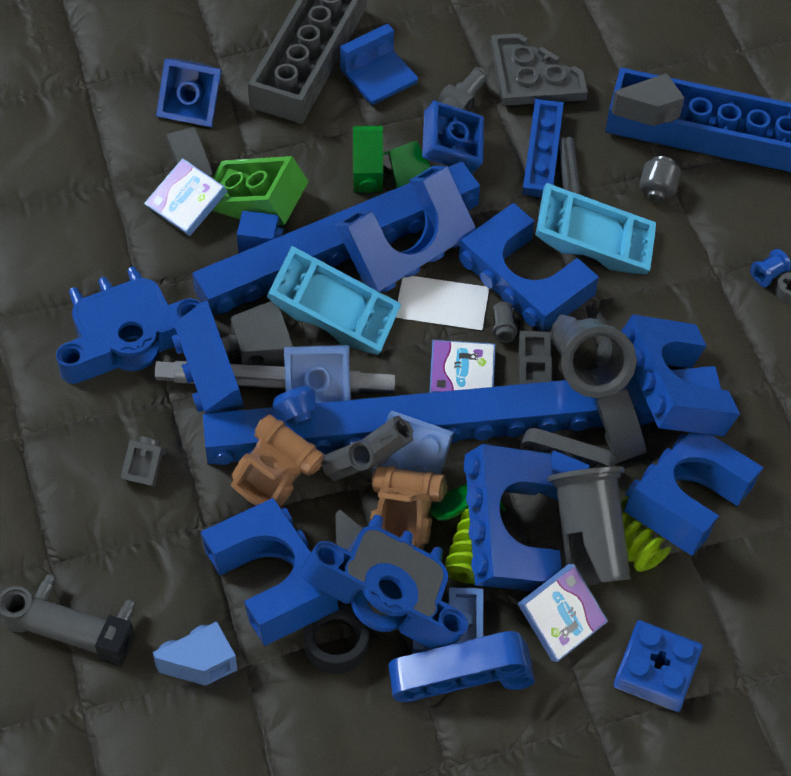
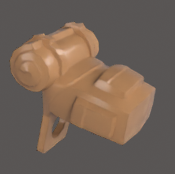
M269 414L258 422L254 436L259 441L251 454L247 453L240 459L231 475L233 481L230 486L255 506L274 498L279 507H282L294 490L292 485L294 480L301 473L309 476L318 471L322 466L321 463L324 460L325 454L319 451L313 443L307 442L285 425V422Z
M378 465L372 475V487L374 492L378 493L379 501L377 509L372 510L371 520L374 515H381L383 517L382 529L399 538L403 535L404 531L412 532V545L423 550L425 544L429 543L432 518L429 517V510L431 509L432 502H441L445 497L448 489L446 476L435 474L431 471L426 473L399 469L391 465L389 467Z

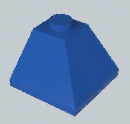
M166 58L164 60L156 116L213 127L222 69L192 61Z

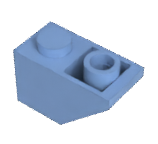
M217 621L210 625L198 626L191 631L190 635L177 641H167L157 651L153 652L155 666L159 673L205 686L237 671L236 655Z

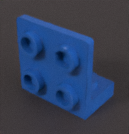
M385 24L340 46V70L371 105L418 83V77L394 51V30L389 24Z

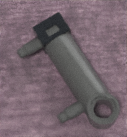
M52 574L46 575L35 596H31L27 589L19 586L9 587L0 594V616L4 626L12 632L21 633L28 631L93 652L98 655L100 661L122 667L135 639L133 625L130 622L136 606L133 600H126L117 617L109 615L107 620L48 601L56 581V577ZM19 606L24 607V608H23L21 611H19V612H16V613H12V612H11V610L14 609L15 607H19Z

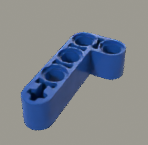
M514 631L500 632L393 659L388 664L393 699L398 702L420 700L494 681H500L504 688L509 690L525 689L535 683L529 647L521 634Z

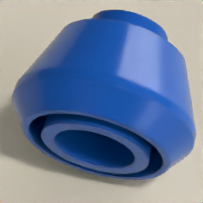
M304 385L280 394L274 398L273 409L285 422L292 421L294 426L305 423L312 419L310 413L316 410L315 390L308 385Z

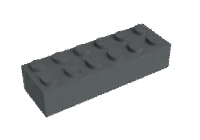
M297 0L248 83L249 107L303 124L340 57V46L348 43L367 9V0Z

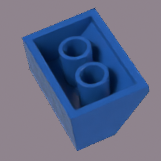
M208 301L201 302L174 323L177 334L171 336L177 354L184 352L187 363L181 366L187 383L194 382L198 391L192 394L198 413L205 411V414L236 411L245 408Z

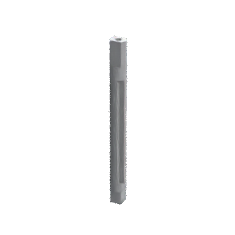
M156 361V380L187 383L181 366L186 364L187 361ZM230 364L238 386L285 389V367ZM350 371L351 393H394L395 375Z

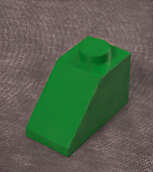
M353 126V192H383V126Z

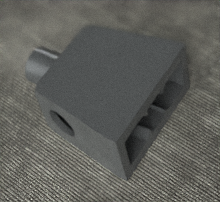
M270 301L232 316L230 319L232 335L221 337L227 355L238 353L241 365L285 366L284 347L293 346L279 307Z

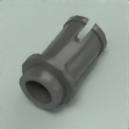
M509 302L497 303L493 307L495 314L493 335L497 341L509 343L517 335V327L513 321V306Z

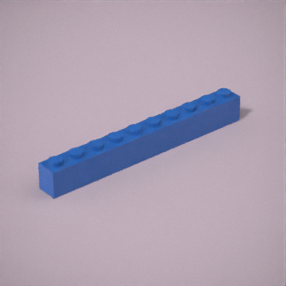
M459 162L448 167L469 211L479 204L480 185L465 164ZM411 183L192 272L194 291L201 302L208 301L213 316L227 313L234 307L246 302H253L261 296L268 294L291 246L331 267H336L342 262L351 259L335 224L359 210L373 211L386 240L391 244L396 239L410 233H417L425 227L423 208Z

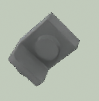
M141 436L140 442L130 440L120 479L155 487L162 455L166 456L167 449L159 447V440Z

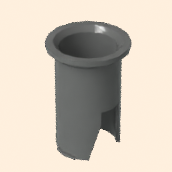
M600 312L597 314L596 319L587 318L579 321L575 317L560 314L555 323L552 324V343L562 356L561 366L564 378L574 391L585 397L603 398L614 395L626 387L634 375L637 358L635 348L625 333L613 326H609L608 321L604 319ZM604 336L597 349L596 365L598 368L592 370L579 369L573 362L574 352L578 346L588 338Z
M624 467L582 469L547 477V482L553 483V486L557 488L566 566L568 564H575L586 585L599 584V581L631 580L618 480L625 473Z

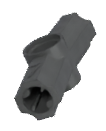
M395 416L362 440L325 454L322 464L325 475L335 482L386 463L391 455L413 441L412 435L414 431L411 425L400 416Z

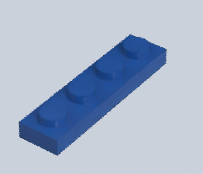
M535 99L522 195L542 197L545 184H554L564 102Z

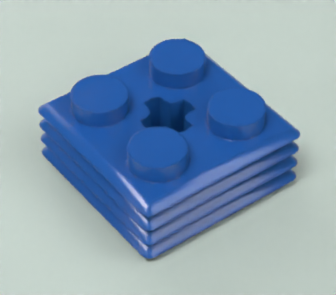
M433 100L430 106L424 110L422 157L447 166L463 162L470 173H474L483 164L484 117Z
M638 620L618 669L614 687L679 712L702 652L703 644ZM655 662H660L663 664L661 669H657L654 667Z

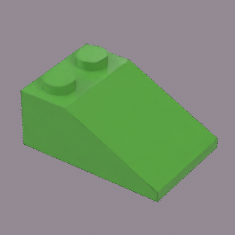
M292 156L225 160L220 163L212 178L225 186L228 192L212 211L237 219H241L242 211L274 214L279 217V225H285L309 181Z

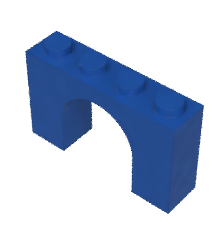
M432 166L410 179L425 215L423 234L419 241L410 249L398 252L392 248L386 240L373 211L359 210L335 224L365 285L380 293L391 290L396 286L395 282L402 277L406 278L417 274L421 270L420 266L441 259L445 255L444 251L451 247H459L460 240L476 229L448 166Z
M513 203L460 240L459 259L466 269H471L480 277L486 287L492 288L501 296L504 302L512 304L513 308L523 316V319L529 326L535 327L538 331L546 332L552 328V324L555 323L560 314L568 316L595 296L599 276L578 258L546 279L530 280L514 274L504 261L508 256L532 240L535 221Z
M632 314L625 327L621 329V332L626 334L635 348L637 362L634 375L658 428L725 436L740 415L730 392L690 384L675 375L667 366L692 368L707 346L697 325Z
M689 432L686 435L682 433L676 440L673 449L667 448L659 458L657 465L652 463L643 474L642 480L635 479L626 492L629 500L624 512L693 556L709 538L719 515L685 494L676 481L688 480L700 483L738 506L752 491L764 467L713 435Z
M482 444L465 454L464 472L467 480L466 502L469 506L470 517L469 536L472 542L473 555L471 566L474 572L475 586L534 591L562 569L560 550L529 547L516 541L508 533L502 522L500 500L503 492L535 496L553 486V483L547 482V477L552 475L551 456L549 453Z
M274 498L200 532L205 553L219 575L262 557L280 558L293 566L291 573L283 582L244 601L249 623L264 646L339 610L336 598L311 586L302 577L301 567L311 553L308 549L307 539L300 529L297 531L294 529L290 513L286 508L281 509Z

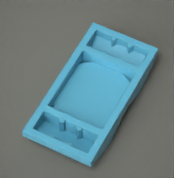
M546 183L543 188L535 235L563 254L585 255L596 259L608 270L632 274H648L651 268L656 222Z
M291 246L267 294V297L277 307L294 320L316 325L331 334L340 344L349 345L351 348L379 355L401 306V303L294 246Z

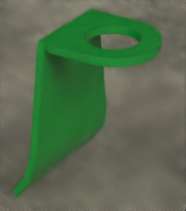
M417 140L383 153L384 155L389 154L396 188L411 183L410 179L431 167L428 160L422 157V149Z
M467 483L447 492L441 502H432L429 512L437 520H449L468 509L469 506L466 502ZM500 500V507L505 513L507 510Z

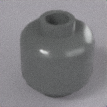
M656 156L647 161L643 166L639 182L640 190L653 202H663L665 199L672 198L678 190L681 170L673 159L666 156Z

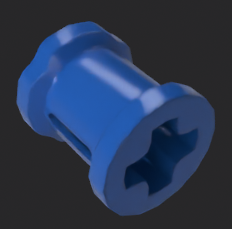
M774 249L766 259L761 262L756 261L752 263L750 272L753 279L760 286L767 287L774 278L791 271V261L785 252L780 249Z

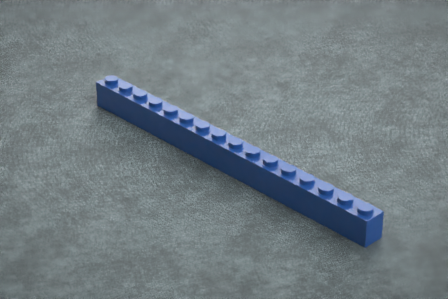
M715 366L671 370L679 378L690 384L721 390ZM633 375L626 387L620 391L628 390L639 425L654 422L655 419L635 375ZM566 380L316 403V410L310 413L312 419L296 426L293 425L292 421L285 422L273 407L203 414L207 464L218 465L237 462L245 454H251L259 441L254 436L258 422L269 414L285 422L287 427L307 442L313 443L323 454H328L362 440L385 424L391 411L454 432L451 443L466 439L487 440L498 436L518 437L525 434L526 430L530 428L553 433L560 430L582 431L586 428L604 427L595 404V401L599 398L581 395L574 391Z

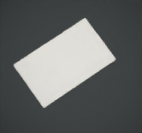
M417 276L402 277L397 301L401 303L396 318L482 330L489 288Z

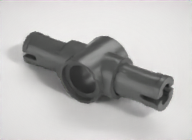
M475 67L463 82H459L456 86L447 85L441 92L438 102L472 112L476 102L475 93L488 80L487 73L482 68Z

